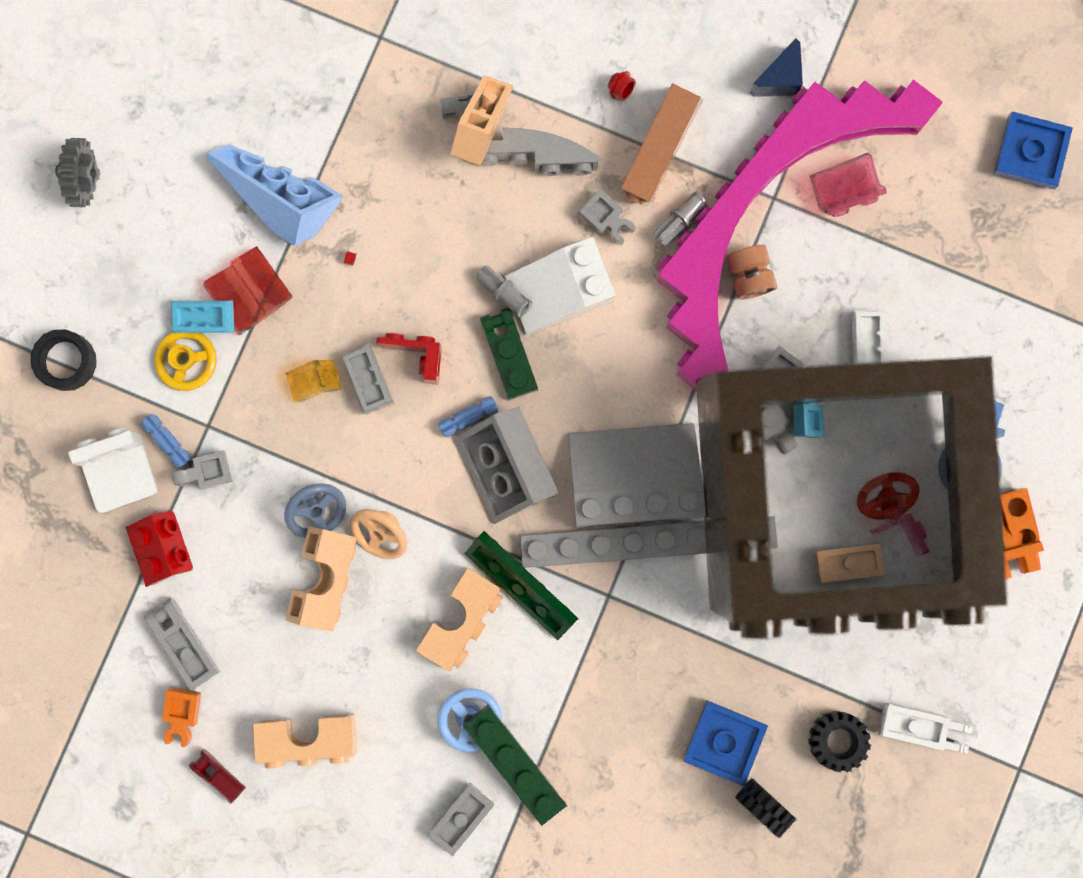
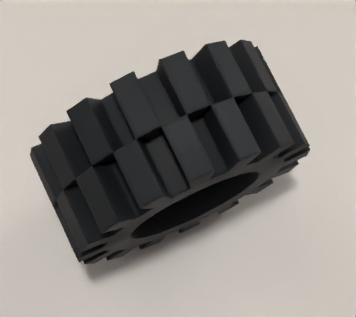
M840 711L825 713L821 719H816L814 722L816 725L814 728L811 727L809 731L811 738H808V743L812 748L810 751L816 757V760L829 770L840 773L841 771L850 772L852 768L862 766L860 762L867 760V750H871V744H869L871 736L866 731L867 727L857 717ZM836 729L846 730L852 740L849 750L842 754H835L828 747V737Z
M753 778L735 796L754 817L779 839L796 821V818Z

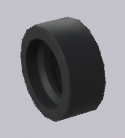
M66 329L52 330L43 334L35 342L30 354L31 368L35 377L44 385L60 391H74L84 386L92 378L96 369V353L92 344L83 336ZM60 342L74 344L81 353L80 367L69 378L59 379L54 377L46 367V358L49 351Z

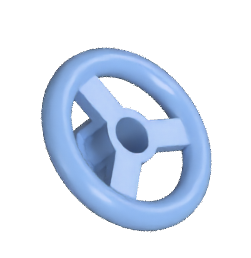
M466 688L454 692L443 702L438 713L437 724L440 735L448 745L459 751L474 752L481 749L475 741L468 742L470 735L463 727V723L465 722V716L469 714L474 715L480 709L475 703H461L460 700L466 698L479 699L486 705L489 704L501 720L502 713L497 701L490 694L480 689ZM451 708L455 711L456 721L461 727L458 739L451 734L447 725V717Z

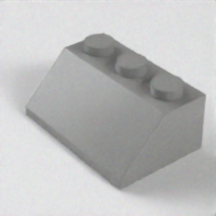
M520 407L492 415L455 438L493 524L559 494Z

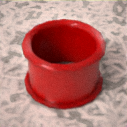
M348 250L345 255L344 264L353 266L357 253H352Z

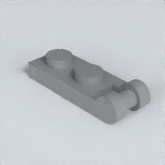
M173 598L165 601L163 607L156 612L152 610L144 615L147 625L190 691L195 690L220 673V670ZM171 618L174 625L166 630L162 622Z

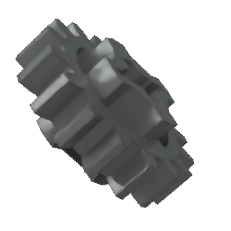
M86 138L65 139V145L61 146L62 153L59 155V164L55 168L56 177L59 179L61 196L65 197V204H69L70 207L90 206V200L94 199L93 192L96 190V182L100 179V169L96 165L94 150L90 149L91 143L86 141Z

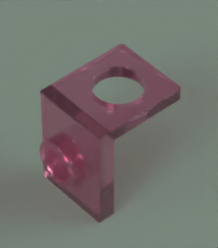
M911 513L903 514L870 530L871 534H878L901 523L916 555L920 556L930 553L924 541L927 538L926 532L919 521L915 522Z

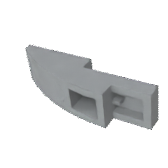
M503 128V140H492L481 164L483 166H493L498 164V161H510L514 165L528 164L529 160H535V172H542L544 176H557L560 174V171H573L575 175H588L592 173V170L598 169V155L580 144L555 134L523 128Z

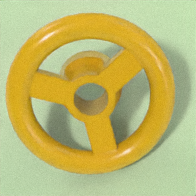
M171 332L161 340L154 355V366L158 377L168 387L178 391H191L206 384L212 377L217 363L215 348L212 342L202 333ZM184 338L193 339L199 342L205 351L195 353L186 345H178L176 341ZM167 348L170 350L168 362L176 369L174 378L167 373L164 367V355ZM187 354L188 361L185 364H180L181 356ZM207 361L204 372L198 378L184 382L188 369L192 368L195 363Z

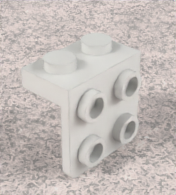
M126 428L111 431L107 434V439L98 442L96 439L82 441L77 444L78 449L68 452L72 464L82 466L95 508L100 513H106L156 495L158 492L141 436L130 430L127 431Z

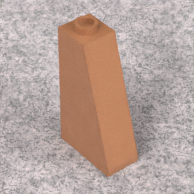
M674 83L671 84L621 187L628 191L625 196L626 198L640 205L643 204L644 200L652 202L703 102L700 96Z

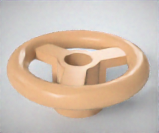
M372 509L359 510L353 514L350 519L351 533L353 537H357V543L366 551L383 559H396L406 552V535L400 527L398 519L393 514ZM360 522L368 529L371 537L370 541L361 532ZM385 541L398 543L397 548L393 550L379 547L380 543Z

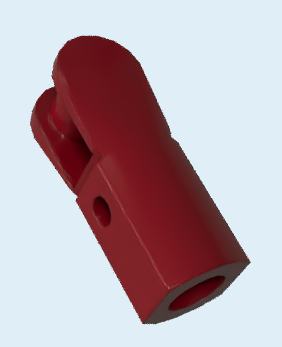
M202 749L196 762L191 761L189 764L190 769L232 804L246 787L209 751ZM210 764L217 770L212 776L205 771Z

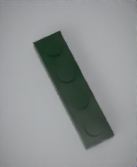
M485 531L476 538L464 553L557 641L579 619Z
M489 704L463 723L465 730L541 826L567 807L561 795Z

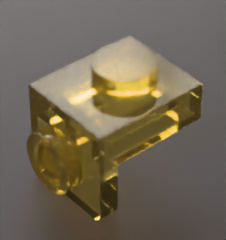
M313 360L285 373L294 403L306 401L324 392H333L341 389L339 374L333 360Z

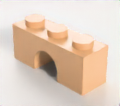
M311 526L308 527L301 557L313 560L318 565L320 577L317 584L310 590L293 589L286 621L300 626L334 632L335 624L340 618L342 595L348 585L347 575L350 563L356 553L355 543L357 537Z
M467 568L451 594L452 597L464 605L466 610L465 622L460 628L455 630L446 629L436 622L433 623L416 651L448 672L453 666L459 669L469 653L464 648L470 638L476 641L486 624L481 622L487 611L494 613L503 597L498 594L501 588L472 569Z
M355 714L323 716L319 718V733L316 740L312 743H303L295 738L292 732L291 719L258 721L253 724L255 763H265V768H279L285 766V761H297V766L317 764V759L329 758L331 764L349 762V757L357 754Z

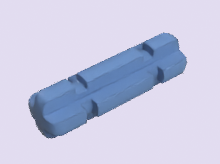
M488 396L481 400L480 404H473L453 414V418L449 419L447 417L439 421L438 427L444 437H449L457 433V429L463 430L483 420V416L487 415L488 417L496 413L498 407L494 399Z
M150 414L141 421V426L147 433L152 434L151 438L166 456H171L170 460L177 468L185 467L192 460L185 449H181L182 445L166 427L161 426L162 422L156 415Z

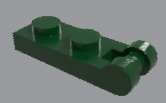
M509 308L500 310V314L491 317L488 314L480 317L510 401L538 391V386L512 312ZM506 325L508 333L496 337L494 329Z

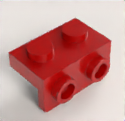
M173 511L152 514L125 527L146 587L193 570L189 553Z

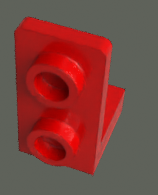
M385 333V338L377 337L376 344L379 348L426 352V356H420L419 375H424L423 380L426 384H439L442 346L440 343L435 342L434 337L417 336L416 340H405L404 335L397 333Z

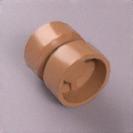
M766 245L746 247L727 255L726 259L730 273L737 277L733 284L739 300L758 297L778 288L774 272L767 269V266L770 264V258ZM759 271L760 275L748 279L746 278L747 274Z

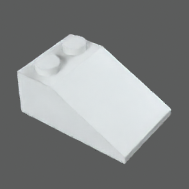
M593 237L564 247L505 276L506 281L511 280L513 287L532 302L529 311L524 316H520L526 335L612 304L616 297Z

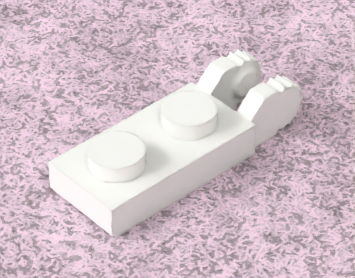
M884 703L878 735L943 751L944 749L968 754L969 746L957 741H946L948 729H954L964 734H972L973 726L950 721L951 719Z

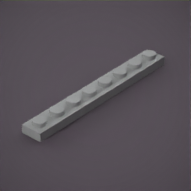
M769 516L771 548H778L775 516ZM705 521L520 536L524 568L706 554ZM749 540L751 549L756 550V540Z

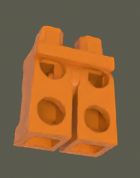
M1017 488L1002 492L1001 506L1006 579H1009L1012 576L1007 561L1017 559L1020 573L1023 574L1040 570L1041 565L1038 552L1044 551L1042 541H1040L1028 489Z

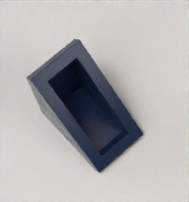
M795 38L754 82L750 91L751 95L754 97L797 95L803 86L801 44L798 39Z

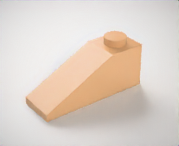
M486 75L483 76L458 123L450 155L461 158L465 162L481 166L497 130L513 85Z

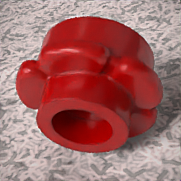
M629 71L617 72L610 78L608 89H610L609 94L612 99L618 98L624 101L633 92L636 80L630 76Z

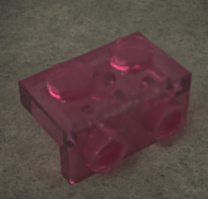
M869 153L809 175L819 210L832 217L847 214L850 211L849 208L858 204L869 205L879 200V196L887 193L886 186L879 183L872 154Z

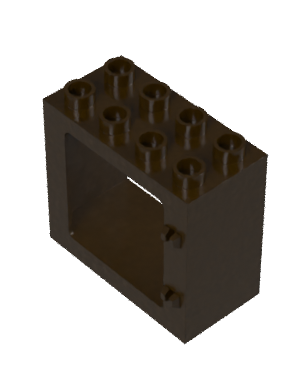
M992 356L723 371L696 379L701 472L706 512L704 521L709 603L711 611L729 621V630L741 631V638L743 639L778 638L782 636L781 620H793L794 626L808 627L809 634H843L850 632L849 616L858 615L859 622L875 623L876 629L906 630L917 628V611H922V617L942 618V624L978 625L985 623L984 607L1008 605ZM942 395L954 582L779 593L773 586L763 405ZM749 431L750 452L744 453L745 435L742 432ZM749 540H756L757 560H751L752 549Z

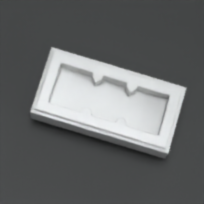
M885 310L852 311L853 364L887 362Z

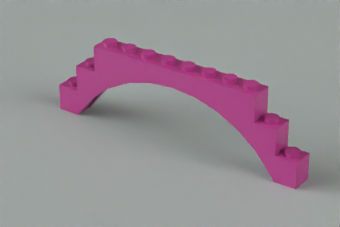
M914 79L907 88L900 85L890 99L865 80L857 89L852 85L841 101L816 81L809 89H806L804 86L792 100L795 104L793 109L789 113L784 110L773 124L776 130L770 137L766 134L763 135L754 147L757 153L751 161L745 158L734 172L738 176L731 185L726 182L715 195L718 199L717 203L712 209L708 206L703 209L695 220L699 225L692 233L687 230L676 243L679 249L674 256L671 257L667 254L656 268L660 271L656 281L684 302L683 305L677 302L666 317L670 321L666 328L695 350L692 353L688 349L678 361L677 365L681 369L678 371L677 376L696 390L697 378L729 370L719 331L718 288L724 255L737 224L752 201L779 174L804 157L836 143L872 135H917L942 105L943 101Z

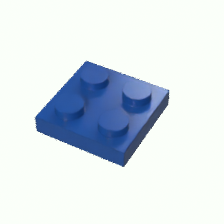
M1012 111L1007 118L994 174L1055 190L1059 186L1073 127Z
M706 700L683 761L745 786L768 725Z

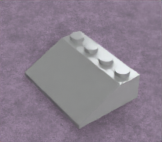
M694 423L568 433L576 528L694 519L706 516L703 481Z

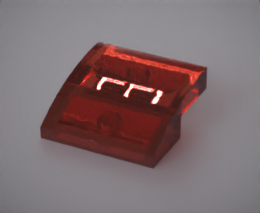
M257 246L230 261V266L203 281L204 288L214 301H233L234 330L238 336L263 321L293 297Z

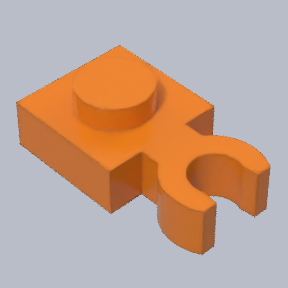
M169 687L166 690L162 721L171 723V727L164 734L165 744L169 745L173 741L174 733L181 736V747L185 748L190 743L192 734L188 726L194 727L198 722L201 692Z

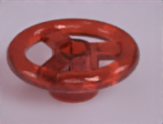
M891 472L879 475L868 481L861 488L857 496V507L864 516L871 519H897L916 503L920 494L919 484L915 478L906 473ZM893 482L907 484L910 488V493L897 492L893 488ZM882 485V490L878 493V496L866 503L868 495L875 488Z

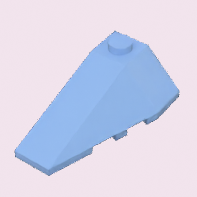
M229 144L207 153V159L268 228L293 246H297L315 237L342 200L341 194L321 181L312 177L305 181L291 175L292 169L284 166L280 169L264 164V158Z

